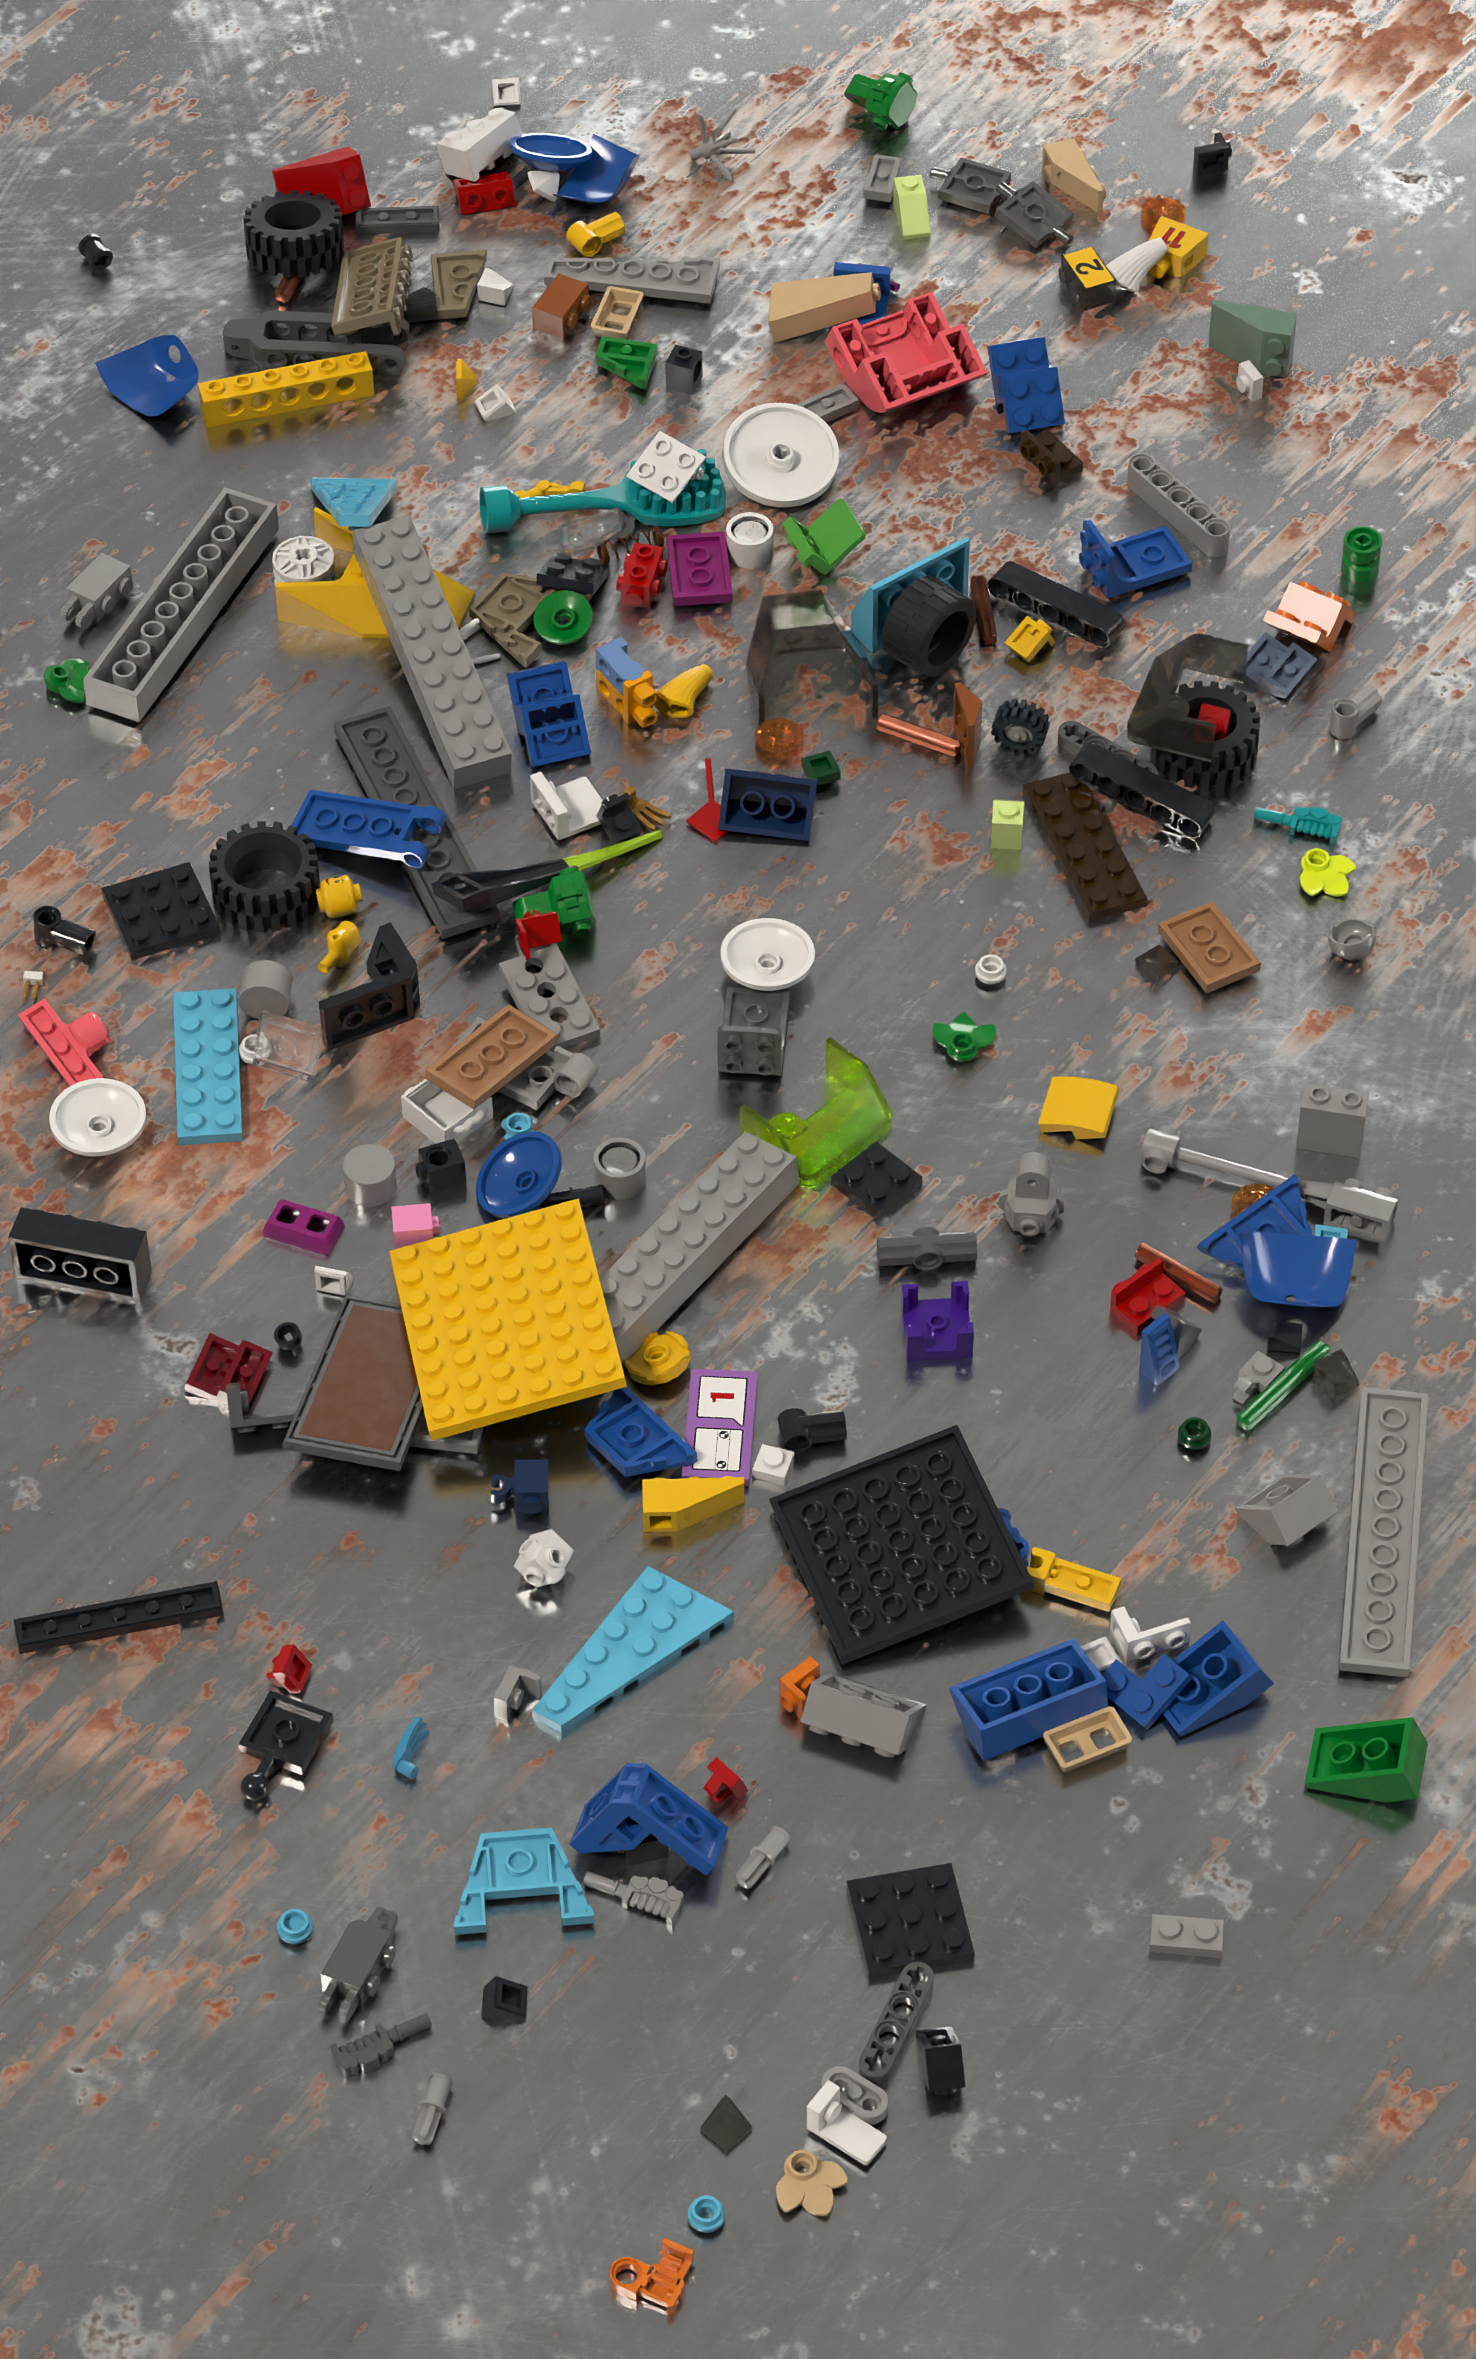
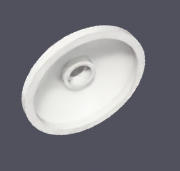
M760 918L744 922L733 928L722 942L720 956L724 970L737 983L755 990L775 991L791 987L802 981L809 974L814 965L815 948L809 935L797 925L781 919Z
M107 1078L84 1080L68 1087L55 1099L49 1113L50 1129L56 1141L73 1153L83 1156L110 1155L127 1148L140 1136L146 1123V1108L139 1093L123 1082Z

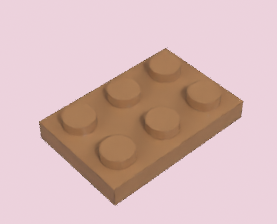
M1212 901L1158 923L1159 934L1206 993L1260 971L1261 962Z

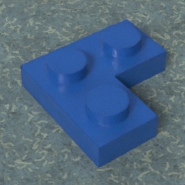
M1165 1654L1160 1657L1142 1679L1138 1678L1117 1659L1102 1675L1106 1680L1107 1698L1146 1731L1192 1679L1190 1674Z

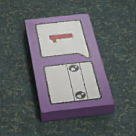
M691 1368L685 1442L697 1452L698 1462L682 1466V1479L689 1477H744V1486H749L758 1372Z

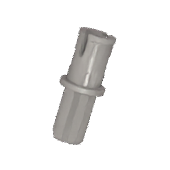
M773 1826L759 1846H754L750 1850V1857L735 1874V1880L740 1887L752 1888L766 1869L773 1868L775 1858L791 1840L789 1834L784 1829Z
M434 2073L430 2076L424 2099L418 2103L419 2114L412 2132V2139L417 2141L419 2145H430L433 2142L439 2121L446 2115V2108L444 2106L453 2081L444 2074Z

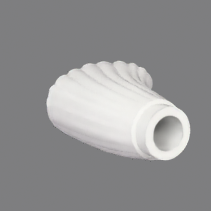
M1158 237L1134 247L1105 267L1114 280L1112 282L1115 286L1139 292L1144 276L1164 256L1168 248L1162 238Z

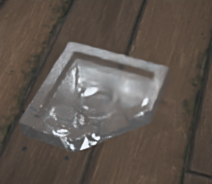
M615 508L562 524L563 549L566 557L571 555L583 556L622 530V518L619 509Z

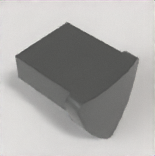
M1156 1305L1150 1317L1156 1320L1164 1313L1170 1316L1178 1359H1180L1192 1347L1202 1328L1173 1310Z

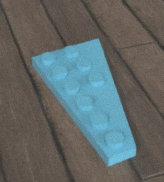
M310 477L311 490L340 526H348L350 531L370 527L397 491V479Z
M647 1566L532 1709V1717L563 1733L595 1712V1707L608 1698L612 1697L614 1699L624 1692L623 1688L635 1680L640 1682L681 1655V1650L694 1641H702L710 1635L711 1630L720 1624L725 1626L734 1620V1611Z

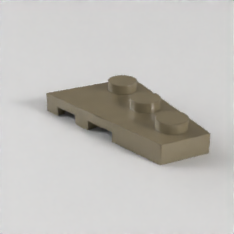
M487 250L431 254L438 319L467 316L487 259Z

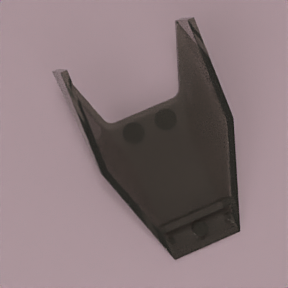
M822 590L762 597L746 660V669L759 730H765V697L775 659L783 654L842 649L847 653L863 675L872 718H878L879 684L865 650Z

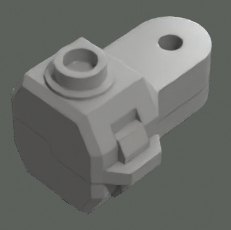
M1028 1152L1021 1155L1018 1159L1017 1174L1009 1182L1008 1188L1000 1192L999 1208L1005 1211L1006 1219L1012 1230L1020 1231L1025 1236L1046 1233L1055 1223L1057 1215L1064 1213L1065 1197L1059 1194L1058 1186L1050 1175V1159L1044 1154Z

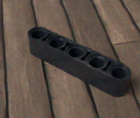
M1008 561L1004 563L987 583L990 593L997 599L1101 648L1108 647L1126 626L1124 617L1118 611L1015 562Z
M1092 742L1085 743L1069 765L1070 774L1079 782L1189 838L1200 837L1215 814L1214 807L1207 800Z

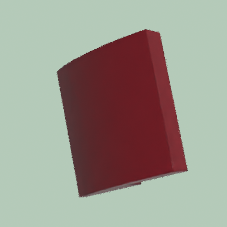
M209 1333L185 1384L184 1391L228 1404L226 1384L240 1383V1391H247L248 1404H250L273 1352L242 1339L239 1346Z

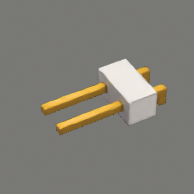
M31 969L24 971L23 983L25 989L23 999L26 998L28 985H35L32 998H36L38 985L42 986L44 981V975L40 969L38 972Z

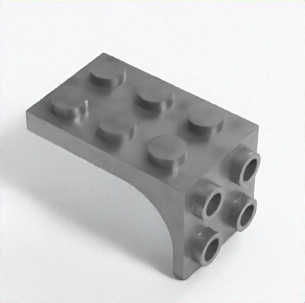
M727 987L722 1026L718 1027L717 1032L718 1072L781 1076L790 991H761L751 988Z

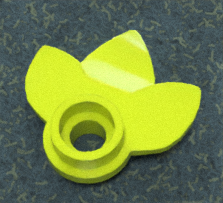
M1314 848L1307 851L1302 857L1301 869L1303 872L1300 875V885L1310 896H1315L1322 890L1331 896H1344L1348 893L1349 889L1345 875L1352 873L1356 870L1357 866L1345 856H1329L1325 850Z

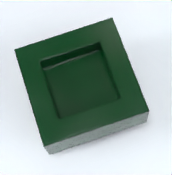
M830 750L801 758V767L807 778L819 779L818 785L841 780V771Z

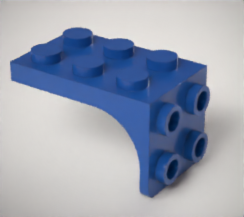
M1091 519L1083 521V531L1080 532L1082 551L1079 553V561L1084 570L1087 569L1092 576L1095 587L1097 589L1100 588L1106 598L1192 572L1191 560L1166 525L1107 543Z

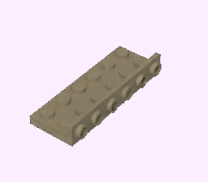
M403 237L344 251L331 323L334 335H351L362 328L381 327L386 322L390 323L394 336L400 334L401 324L405 322L403 311H406L405 299L408 298L407 287L410 286L409 274H412L410 263L414 261L411 247L409 245L405 246Z

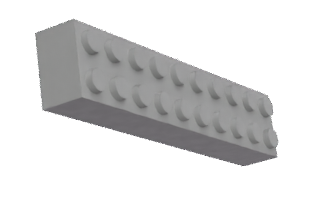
M225 487L84 677L86 705L136 722L142 720L279 530L277 505L275 503Z
M410 515L353 530V553L453 789L511 773L512 752Z
M745 1131L600 1278L622 1366L625 1364V1360H628L643 1345V1339L649 1333L656 1332L797 1187L800 1180L796 1156Z

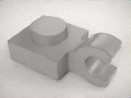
M1257 1351L1239 1370L1238 1380L1234 1384L1238 1391L1233 1395V1399L1244 1405L1256 1391L1262 1392L1285 1371V1366Z

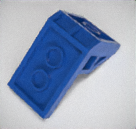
M627 1763L584 1805L569 1845L579 1853L633 1850L651 1833L662 1845L672 1849L688 1865L698 1869L706 1876L716 1865L729 1827L648 1764ZM627 1818H632L638 1824L629 1823Z

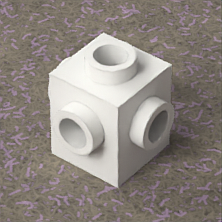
M549 1529L530 1535L529 1539L521 1545L519 1549L520 1555L514 1567L523 1575L528 1583L536 1588L555 1584L565 1575V1567L574 1550L557 1533Z

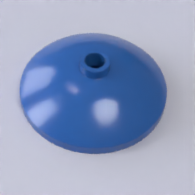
M530 133L515 136L510 140V149L514 155L527 165L541 169V171L570 170L585 163L592 157L593 149L588 143L568 136Z
M536 1131L523 1132L502 1142L487 1157L478 1174L476 1195L480 1205L489 1214L499 1218H510L535 1209L550 1195L560 1176L562 1155L559 1146L548 1135Z

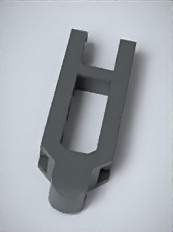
M267 310L253 319L238 318L228 321L223 329V342L227 353L235 357L250 359L262 370L322 360L330 356L337 357L366 351L373 375L394 376L403 370L405 354L399 347L393 345H399L408 341L410 326L405 320L401 324L400 334L395 336L389 330L391 328L389 322L378 328L366 327L359 329L351 335H334L331 327L333 313ZM285 323L289 327L282 328L277 326L276 324ZM306 324H312V325L316 326L317 328H316V329H309V328L305 327L304 325H306ZM232 345H237L239 349L232 348ZM271 354H279L283 358L277 359L272 357ZM300 355H307V356H309L311 359H310V360H304V359H301L299 356H300ZM385 359H392V360H394L396 363H394V364H389V363H386L384 360H385Z

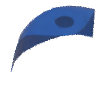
M593 134L589 142L593 149L592 157L585 163L575 167L560 191L553 195L589 205H602L611 202L623 190L640 155Z
M176 335L154 337L130 349L95 362L100 377L109 391L123 403L146 416H159L186 396L195 387L199 379V370L185 345ZM171 345L176 346L180 352L181 359L178 363L173 362L169 356ZM168 374L173 375L175 379L173 381H168Z
M1239 1232L1245 1279L1249 1291L1254 1298L1262 1302L1307 1307H1338L1343 1302L1350 1281L1357 1240L1313 1235ZM1291 1295L1296 1298V1301L1286 1300L1285 1298Z

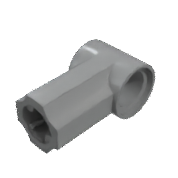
M1370 684L1365 687L1361 686L1348 698L1334 701L1329 731L1334 737L1347 739L1354 736L1357 725L1382 705V697L1379 695L1377 688Z

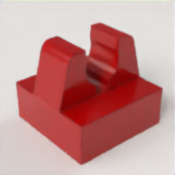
M294 1644L283 1645L280 1654L272 1660L275 1665L273 1671L268 1672L266 1677L274 1686L284 1687L290 1694L301 1693L312 1664Z
M717 1757L707 1766L712 1776L703 1789L718 1805L731 1794L740 1800L749 1791L741 1778Z

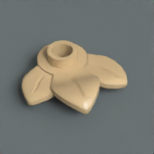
M797 2150L788 2156L784 2163V2176L776 2185L777 2201L780 2208L786 2213L802 2205L812 2215L827 2216L833 2207L832 2189L844 2186L848 2183V2179L844 2170L833 2161H819L810 2151ZM800 2167H805L809 2171L806 2173H799L796 2170Z

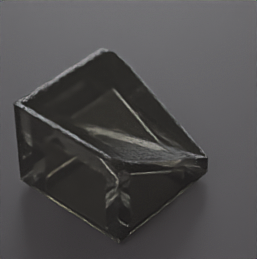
M1342 1349L1314 1363L1313 1377L1331 1399L1358 1387L1360 1384Z

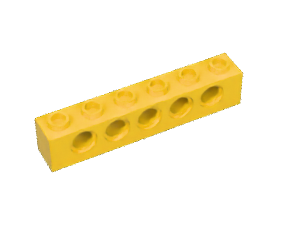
M364 351L198 383L200 409L206 428L374 396L373 370L368 355Z

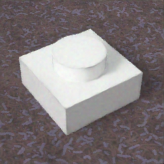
M1249 360L1239 363L1238 377L1236 378L1239 391L1244 393L1251 402L1262 399L1264 377Z
M762 1444L752 1469V1478L785 1486L794 1462V1452Z

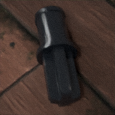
M602 1185L578 1189L569 1187L568 1191L550 1193L540 1204V1209L579 1199L581 1208L605 1205Z

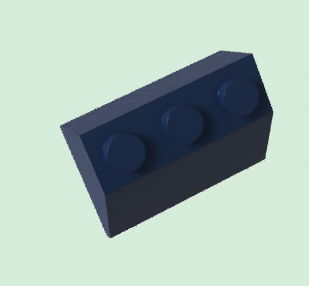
M728 767L725 769L718 829L809 841L819 779Z

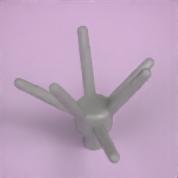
M736 108L730 110L710 137L707 136L703 114L699 113L698 120L702 141L699 142V147L689 151V155L693 161L701 157L711 158L728 181L732 182L734 180L716 155L755 153L756 151L755 148H721L738 141L737 137L725 140L731 135L730 131L725 132L716 139L736 113Z

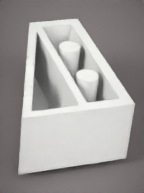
M495 108L488 112V116L468 122L466 124L467 127L462 130L447 133L444 136L445 139L436 143L445 174L475 182L480 178L479 172L485 167L487 170L495 167L494 160L500 156L506 158L513 153L510 149V140L515 136L522 135L516 112L504 110V108Z

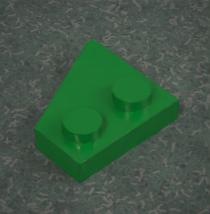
M602 336L595 355L596 364L637 387L646 389L658 353L657 344Z

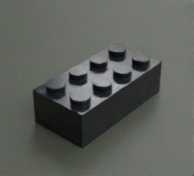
M21 1207L8 1236L15 1278L140 1302L152 1274L147 1232L134 1227H122L103 1221H91L76 1218L72 1215H60L40 1209Z

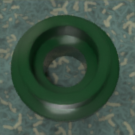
M1188 1418L1178 1429V1440L1186 1448L1202 1449L1211 1441V1429L1206 1421L1201 1418Z

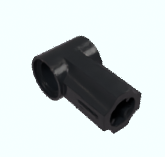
M42 906L35 910L33 921L34 938L37 944L44 947L59 945L81 955H87L92 949L96 938L95 930L61 917V912L54 906Z
M791 1408L778 1415L777 1421L782 1446L785 1450L800 1453L807 1450L814 1443L847 1440L846 1420L842 1410L806 1414L802 1409Z

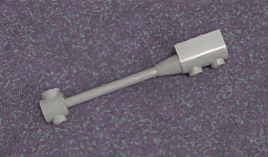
M1167 1125L1161 1126L1158 1131L1149 1129L1141 1150L1143 1167L1156 1174L1165 1172L1167 1167L1173 1168L1176 1161L1180 1160L1274 1188L1288 1179L1181 1148V1137L1177 1136L1174 1128ZM1353 1178L1346 1179L1344 1184L1339 1182L1299 1181L1298 1188L1301 1198L1325 1210L1323 1224L1347 1228L1350 1232L1386 1242L1399 1203V1199L1394 1198L1391 1190L1379 1187L1375 1193L1363 1189L1360 1181Z

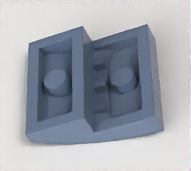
M1264 632L1236 665L1231 674L1258 690L1286 699L1316 663L1317 659L1294 642L1288 648L1270 634Z

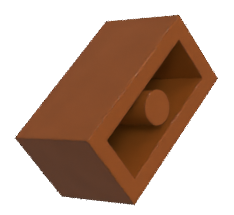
M558 274L532 307L533 329L563 339L570 329L573 330L580 316L583 312L586 313L591 305L589 283Z

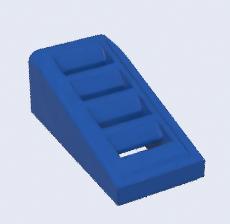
M1166 1313L1162 1314L1142 1331L1139 1372L1156 1385H1160L1179 1368L1171 1318Z

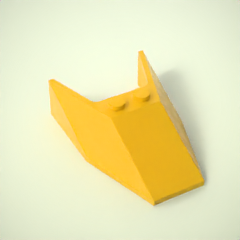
M315 507L313 510L315 537L324 540L331 548L353 552V531H350L348 526H340L331 514ZM354 553L343 576L339 580L277 582L275 585L279 621L362 639L389 638ZM433 569L458 629H460L474 600L475 592Z

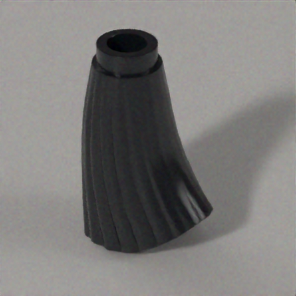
M423 287L408 294V298L405 299L406 311H403L404 319L408 323L438 320L436 294L431 289Z

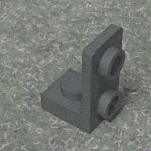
M240 1383L226 1384L230 1428L237 1427L238 1432H251L258 1430L257 1425L271 1424L272 1429L290 1427L297 1410L243 1415V1411H249L247 1391H240Z

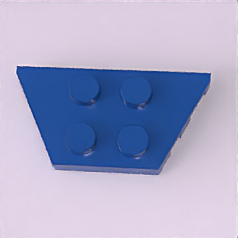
M1295 1174L1201 1241L1197 1249L1244 1272L1239 1232L1312 1235L1311 1227L1306 1219L1305 1203L1301 1200L1298 1188V1177Z
M628 1387L614 1390L608 1402L603 1401L598 1409L597 1416L591 1419L584 1430L585 1439L625 1477L698 1462L697 1452Z

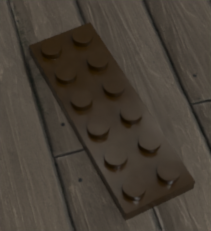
M1070 772L1023 784L1022 793L1088 921L1147 906V896L1087 785L1076 780Z

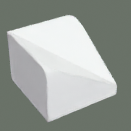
M485 268L477 284L478 300L505 306L514 288V284L493 270Z

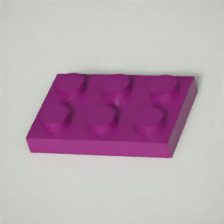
M725 532L666 535L674 606L733 602Z

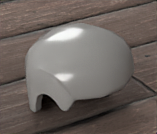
M1351 918L1339 922L1336 926H1331L1328 941L1331 950L1339 958L1354 961L1369 955L1375 945L1376 933L1372 924L1364 920Z

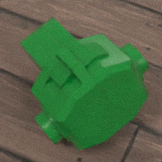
M902 72L898 76L885 73L877 80L855 74L845 90L844 96L852 103L866 108V111L873 118L871 123L885 131L887 127L896 130L907 121L915 107L917 92L912 85L914 80Z
M575 867L563 869L559 872L560 876L552 877L548 891L525 896L512 903L515 920L523 918L527 911H530V914L533 915L532 910H536L540 914L556 912L559 925L567 932H572L573 935H583L590 932L591 927L595 926L597 922L588 881L584 873L578 871Z

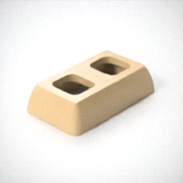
M614 286L607 287L591 323L594 335L600 338L604 336L626 339L642 303L643 292ZM615 306L631 308L630 313L626 316L612 313ZM606 325H618L622 326L623 329L617 330L612 328H606Z
M1112 1706L1043 1733L1047 1747L1061 1770L1065 1773L1122 1751L1132 1741V1736ZM1106 1730L1111 1735L1115 1744L1098 1749L1090 1736ZM1070 1743H1076L1084 1756L1067 1762L1059 1748Z

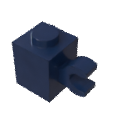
M548 1459L515 1460L514 1477L504 1475L491 1476V1487L502 1488L498 1491H491V1502L504 1503L511 1496H514L515 1513L535 1514L538 1512H549L550 1479Z

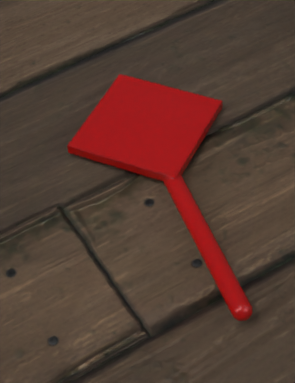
M706 758L705 767L709 801L689 817L686 823L716 843L729 831L718 829L721 805L714 798L711 759Z

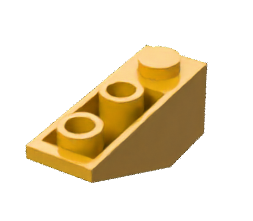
M744 1477L642 1479L643 1532H678L745 1503Z

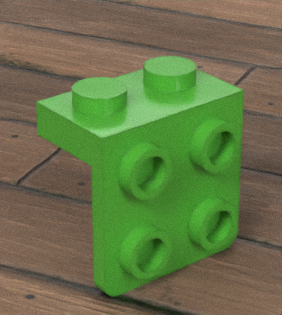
M838 499L808 528L791 516L782 523L788 533L786 536L787 541L799 551L797 557L801 563L807 568L814 567L824 575L834 568L866 537L864 529L847 502L843 499Z

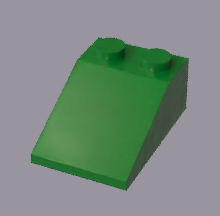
M1413 1717L1315 1728L1305 1785L1309 1789L1380 1802L1418 1799L1428 1742Z

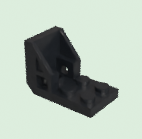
M391 922L379 926L366 962L367 974L372 982L359 985L356 988L319 1001L322 1041L327 1051L413 1020L420 1008L417 963Z

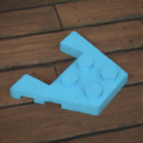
M552 1827L481 1833L470 1867L469 1879L460 1900L461 1905L458 1915L455 1916L454 1935L487 1932L484 1901L491 1899L559 1894L562 1926L594 1923L593 1909L591 1905H588L583 1895V1889L579 1881L575 1879L569 1861Z

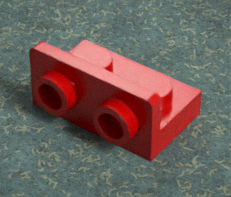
M507 171L480 175V178L475 182L463 178L453 180V188L458 196L461 214L507 208L515 205L512 178Z
M1160 1258L1155 1259L1150 1264L1142 1265L1136 1274L1126 1281L1118 1282L1111 1291L1110 1312L1136 1334H1139L1155 1321L1150 1315L1156 1305L1172 1310L1185 1301L1186 1292L1163 1273L1164 1262Z

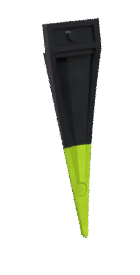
M662 830L562 859L512 868L456 873L431 883L433 894L463 911L478 909L480 912L550 884L552 877L560 876L559 872L563 869L575 867L578 871H582L663 838Z

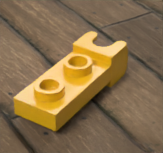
M1037 1547L1031 1549L1030 1567H1026L1034 1584V1589L1030 1591L1042 1595L1044 1592H1048L1110 1612L1121 1587V1578L1056 1558L1055 1553Z

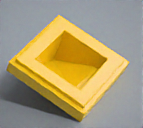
M457 359L458 400H463L477 384V376L462 359Z

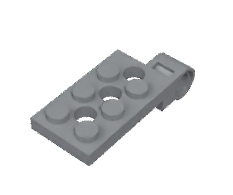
M516 935L515 943L519 957L499 963V972L518 1010L557 1034V1042L549 1050L554 1052L557 1046L564 1049L599 1037L601 1029L557 943L529 948L531 959L526 960L520 949L518 935ZM537 965L541 967L542 971L533 974L528 972L526 967ZM543 989H549L554 992V995L550 998H544L538 992ZM554 1014H563L567 1019L564 1022L558 1023L550 1017Z
M477 1017L452 1048L487 1020ZM557 1046L554 1052L550 1050L545 1052L497 1092L538 1110L553 1090H557L569 1097H579L598 1074V1068L588 1056L582 1053H572ZM542 1076L549 1078L544 1082H537L533 1080L534 1078H539Z

